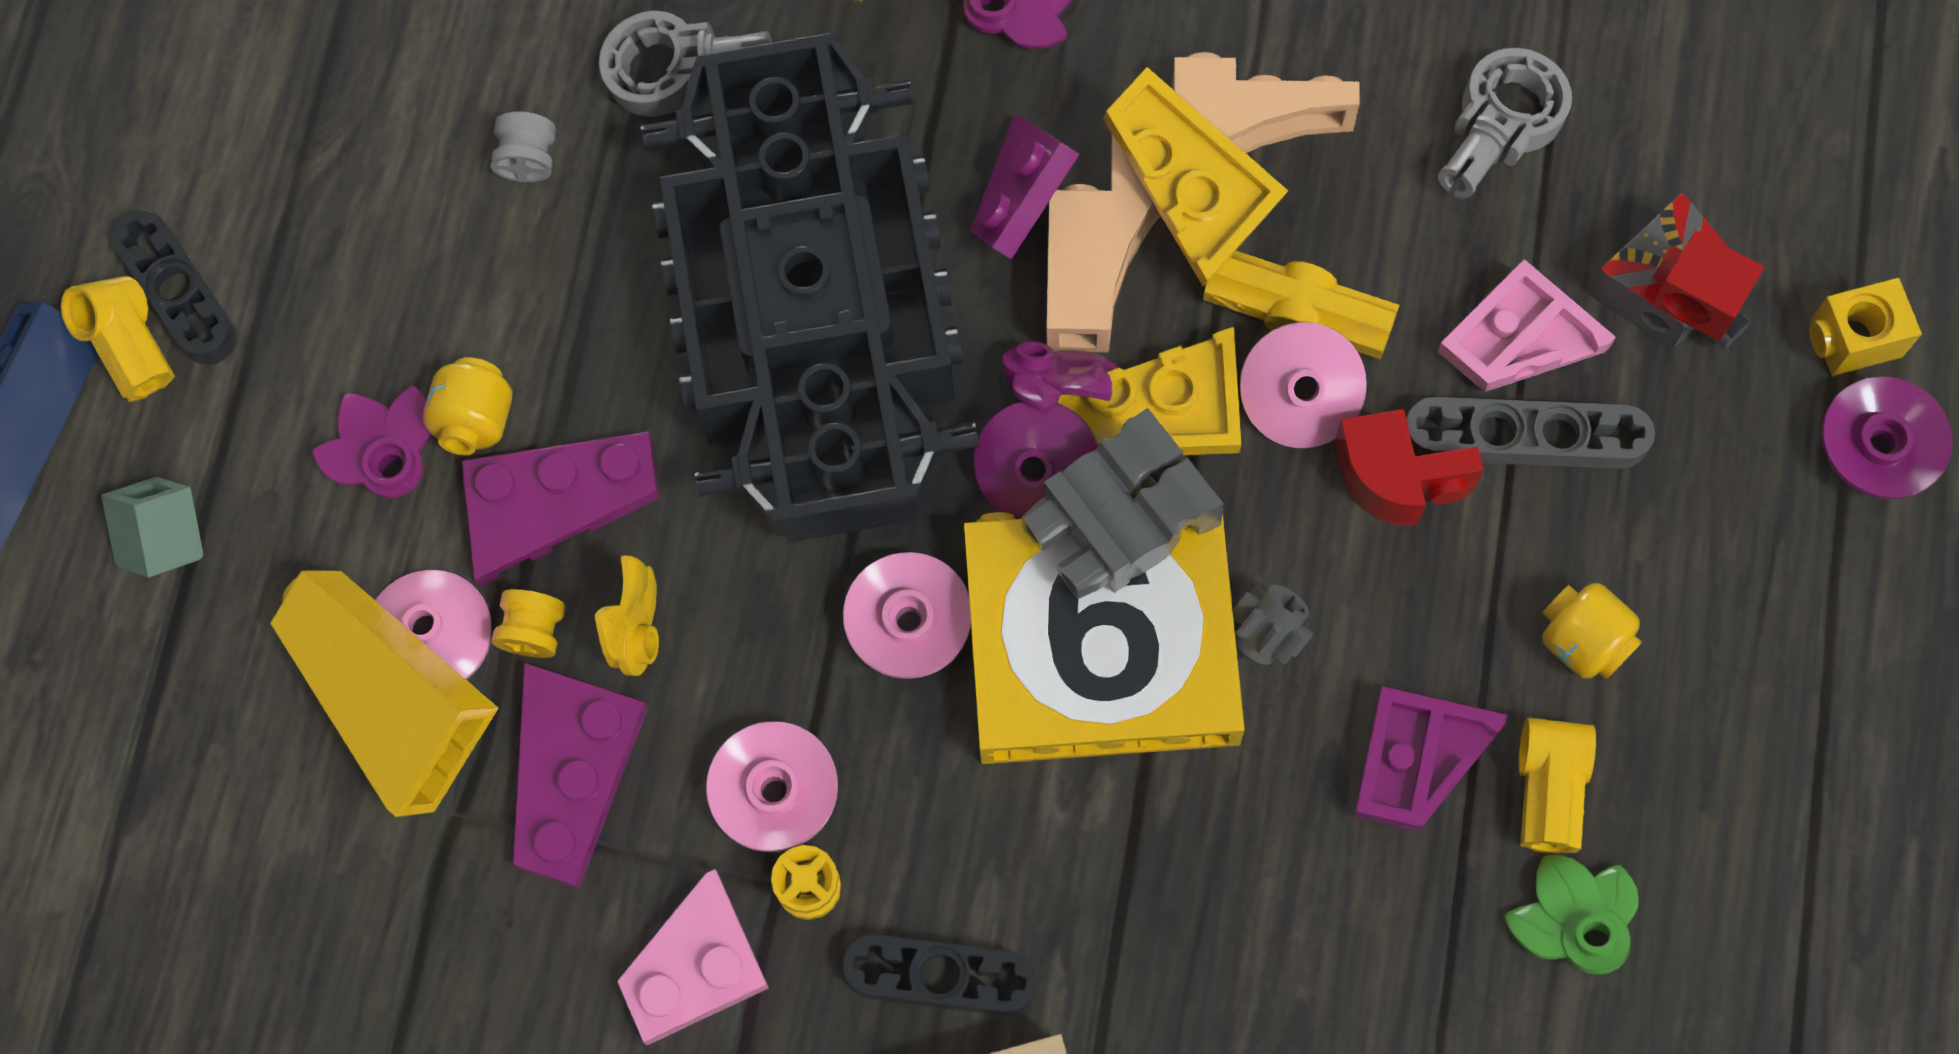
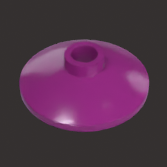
M1872 377L1851 384L1832 401L1822 423L1821 437L1823 449L1828 462L1836 474L1855 490L1880 499L1907 498L1928 489L1943 474L1952 453V431L1943 409L1925 390L1898 378ZM1879 437L1885 440L1889 445V453L1883 454L1877 451L1870 443V438Z
M1019 401L996 413L982 430L978 438L979 448H975L974 454L975 475L981 491L995 509L999 512L1013 514L1015 519H1022L1026 512L1045 497L1044 482L1059 471L1062 473L1083 455L1095 451L1098 448V443L1088 424L1070 408L1056 403L1049 410L1043 411L1023 401ZM1028 457L1041 459L1046 467L1045 474L1041 477L1029 476L1023 468V461Z

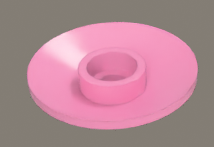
M1291 323L1270 331L1251 349L1241 371L1240 396L1249 419L1267 438L1288 447L1311 448L1336 439L1341 419L1358 417L1366 395V373L1358 352L1340 333L1317 323ZM1304 376L1313 377L1317 383L1315 394L1308 399H1300L1294 393L1296 381Z
M912 552L885 556L866 567L849 588L843 610L844 628L848 641L854 652L866 665L884 675L910 679L933 674L947 666L958 656L969 637L971 615L969 593L966 586L952 568L934 557ZM912 612L921 618V623L915 630L904 631L897 625L899 617L904 613Z
M441 570L417 571L395 580L376 598V602L412 633L413 625L417 619L423 616L433 617L434 624L428 633L414 635L466 680L483 663L491 645L492 618L484 598L466 579Z
M763 722L751 725L735 733L718 750L710 765L707 776V800L711 813L719 827L738 844L762 852L786 851L809 841L828 822L837 800L838 777L828 750L809 731L785 722ZM773 781L782 782L787 787L785 796L777 802H769L763 798L765 786Z

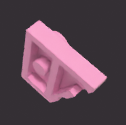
M1524 259L1441 342L1438 352L1483 392H1487L1605 353L1611 347L1616 337Z
M716 869L703 876L618 980L641 1038L646 1045L654 1043L769 988Z

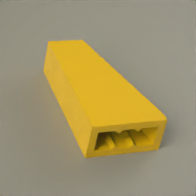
M301 571L299 576L284 591L283 603L270 624L386 809L395 817L435 812L497 712L498 707L342 571Z

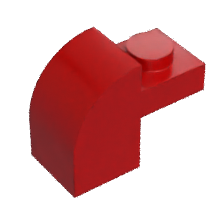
M1404 409L1341 419L1335 439L1343 480L1351 497L1368 514L1391 524L1417 525L1426 506V498H1431L1433 504H1448L1466 498L1469 495V491H1474L1484 471L1478 446L1415 457Z

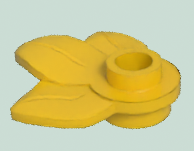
M623 555L621 556L623 592L620 605L601 608L595 613V621L602 651L608 665L611 668L620 669L626 676H640L647 668V665L655 661L659 648L657 629L651 626L656 609L657 584L651 566H645L642 561L635 557Z

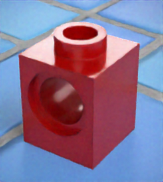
M1695 230L1683 250L1673 245L1670 246L1654 273L1652 279L1663 285L1652 306L1720 342L1762 273L1764 266Z

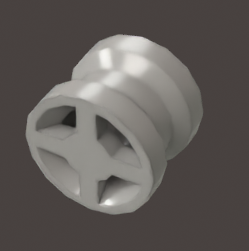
M509 112L498 116L495 121L494 134L499 140V147L493 150L491 155L490 167L492 171L501 177L519 182H537L550 177L553 161L547 152L548 147L555 140L556 127L554 123L546 117L528 112Z

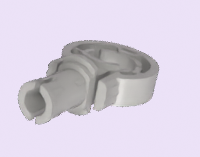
M662 11L642 12L625 19L610 32L600 52L599 69L607 88L618 104L624 109L641 116H661L674 112L683 106L690 75L697 56L772 43L768 31L715 38L709 22L686 24L684 20L671 13ZM641 39L645 47H650L654 44H665L675 49L673 61L667 68L668 73L655 83H638L636 87L630 77V63L634 56L639 53L635 45L636 41ZM626 85L630 92L622 89V87Z
M1507 48L1490 53L1476 65L1463 94V113L1455 122L1456 126L1454 129L1462 137L1475 119L1476 122L1472 126L1468 137L1438 174L1439 182L1446 191L1449 192L1460 175H1463L1461 178L1463 182L1455 191L1454 196L1469 198L1475 192L1476 186L1492 164H1496L1511 141L1515 142L1504 160V163L1509 166L1515 165L1524 152L1540 149L1557 136L1570 111L1572 92L1565 74L1552 60L1528 49ZM1500 77L1502 82L1506 84L1510 82L1519 83L1520 86L1535 93L1540 99V105L1544 108L1540 114L1538 113L1530 116V113L1515 112L1505 107L1499 101L1495 92H1492V89L1497 86ZM1554 104L1555 117H1550L1548 115Z

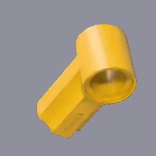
M120 276L71 286L65 291L61 301V312L66 328L79 341L91 340L123 398H126L128 402L144 399L155 391L166 387L173 380L175 375L145 324L148 315L147 298L136 280L129 276Z
M1535 718L1525 719L1519 750L1520 776H1525L1520 846L1530 848L1536 852L1552 854L1577 853L1581 849L1585 783H1589L1595 761L1596 730L1594 725Z

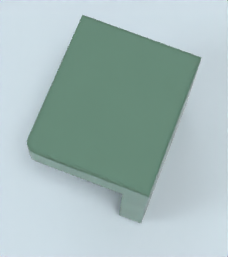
M155 477L101 495L114 561L118 567L149 578L202 558L203 549L191 487Z

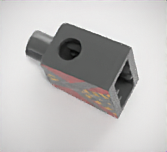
M1681 193L1600 269L1589 294L1666 346L1675 347L1694 328L1652 306L1663 285L1652 279L1654 273L1670 246L1673 245L1683 250L1695 230L1725 246L1727 245L1694 204ZM1739 311L1721 341H1715L1723 349H1726L1741 335L1751 321Z

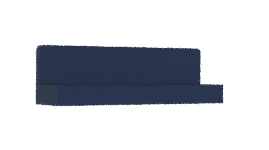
M43 301L18 303L0 337V553L98 356L91 340L79 341L73 337L65 326L62 312Z

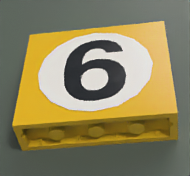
M1004 512L988 513L982 515L981 519H977V522L964 523L981 764L1240 746L1245 730L1223 514L1222 524L1209 532L1198 535L1191 525L1185 527L1181 531L1179 543L1165 560L1145 573L1131 578L1130 583L1114 593L1106 584L1101 589L1080 599L1073 595L1058 573L1057 565L1080 549L1069 534L1042 552L1025 532L1022 519H1015L1013 514Z

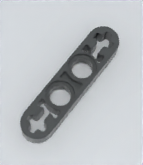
M1432 397L1425 398L1416 403L1409 411L1406 419L1414 455L1422 456L1478 446L1482 463L1630 468L1642 461L1652 446L1655 437L1654 425L1647 413L1637 407L1620 404ZM1427 417L1437 418V424L1442 429H1458L1462 417L1470 418L1466 431L1467 444L1459 442L1462 431H1443L1440 440L1435 442L1429 440V434L1426 430L1417 428L1424 426ZM1492 417L1505 420L1513 429L1514 437L1512 442L1504 446L1490 445L1480 435L1479 424L1483 420ZM1552 420L1567 422L1576 431V444L1565 449L1553 447L1544 438L1542 431L1544 424ZM1590 422L1596 424L1593 435H1612L1617 425L1620 424L1626 426L1629 436L1638 437V439L1633 441L1629 449L1620 448L1618 438L1599 436L1593 449L1587 448L1591 435Z

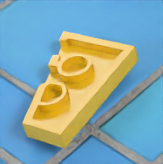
M1234 327L1217 332L1212 335V339L1182 349L1181 346L1161 352L1157 359L1132 368L1122 370L1119 367L1108 371L1113 389L1111 401L1069 394L1061 395L1057 402L1076 412L1088 424L1095 435L1098 445L1105 438H1114L1121 432L1126 420L1148 408L1182 450L1183 455L1240 453L1241 431Z

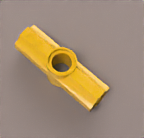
M1235 251L1207 282L1203 300L1264 320L1265 326L1270 331L1283 325L1297 322H1311L1327 326L1344 336L1357 352L1377 359L1382 357L1399 309L1398 304L1338 285L1336 278L1331 273L1314 264L1293 261L1285 266H1281L1239 251Z

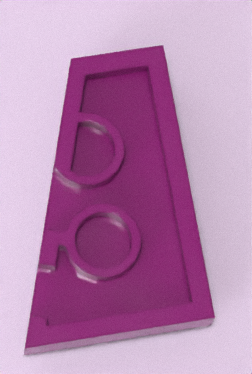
M649 432L462 461L474 579L479 587L499 578V572L528 558L534 561L552 552V546L585 530L592 532L659 499L653 442Z
M524 663L513 865L518 870L579 890L646 716L648 707L645 702Z

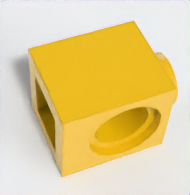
M1899 278L1827 296L1811 318L1809 328L1813 349L1820 358L1825 357L1832 376L1902 358L1922 335ZM1848 321H1856L1863 324L1870 332L1871 337H1864L1855 333L1850 328Z

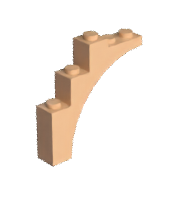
M1201 52L1188 57H1175L1172 89L1245 153L1261 146L1303 135L1349 132L1354 129L1360 104L1359 82H1344L1333 76H1319L1309 81H1282L1280 78L1271 75L1255 76L1249 80H1236V58H1221L1213 53ZM1113 135L1111 144V191H1098L1097 188L1090 185L1075 184L1067 186L1063 190H1056L1049 201L1047 345L1053 349V352L1074 350L1109 353L1114 306L1128 265L1150 228L1161 217Z

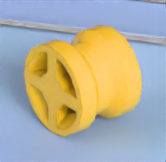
M515 589L505 590L500 601L504 617L502 624L494 629L491 640L492 644L502 650L522 656L535 658L553 657L558 644L553 636L555 623L563 619L566 607L564 602L538 592Z
M801 845L790 848L778 858L773 866L771 882L774 894L785 911L796 918L812 920L823 917L834 908L840 898L841 881L835 863L826 852L817 847ZM800 892H802V893L812 892L811 894H807V895L801 894L798 898H796Z

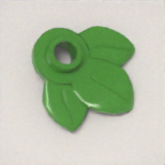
M1561 855L1544 856L1536 873V895L1539 902L1522 906L1506 913L1505 921L1510 933L1521 946L1538 958H1567L1574 967L1589 974L1601 975L1615 971L1626 961L1631 947V936L1627 925L1638 910L1639 899L1637 887L1633 879L1621 865L1609 867L1594 878L1585 866L1572 858ZM1590 931H1601L1608 936L1609 941L1603 946L1595 947L1589 945L1584 940V936Z

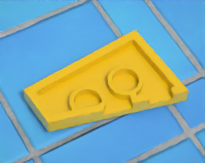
M1148 67L1111 105L1104 115L1105 123L1202 286L1211 279L1288 192L1284 186Z

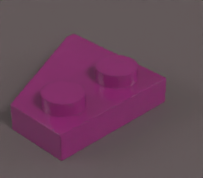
M1016 114L1010 123L970 231L992 248L1012 259L1079 154Z
M1382 686L1377 700L1354 817L1419 832L1505 725L1507 715Z

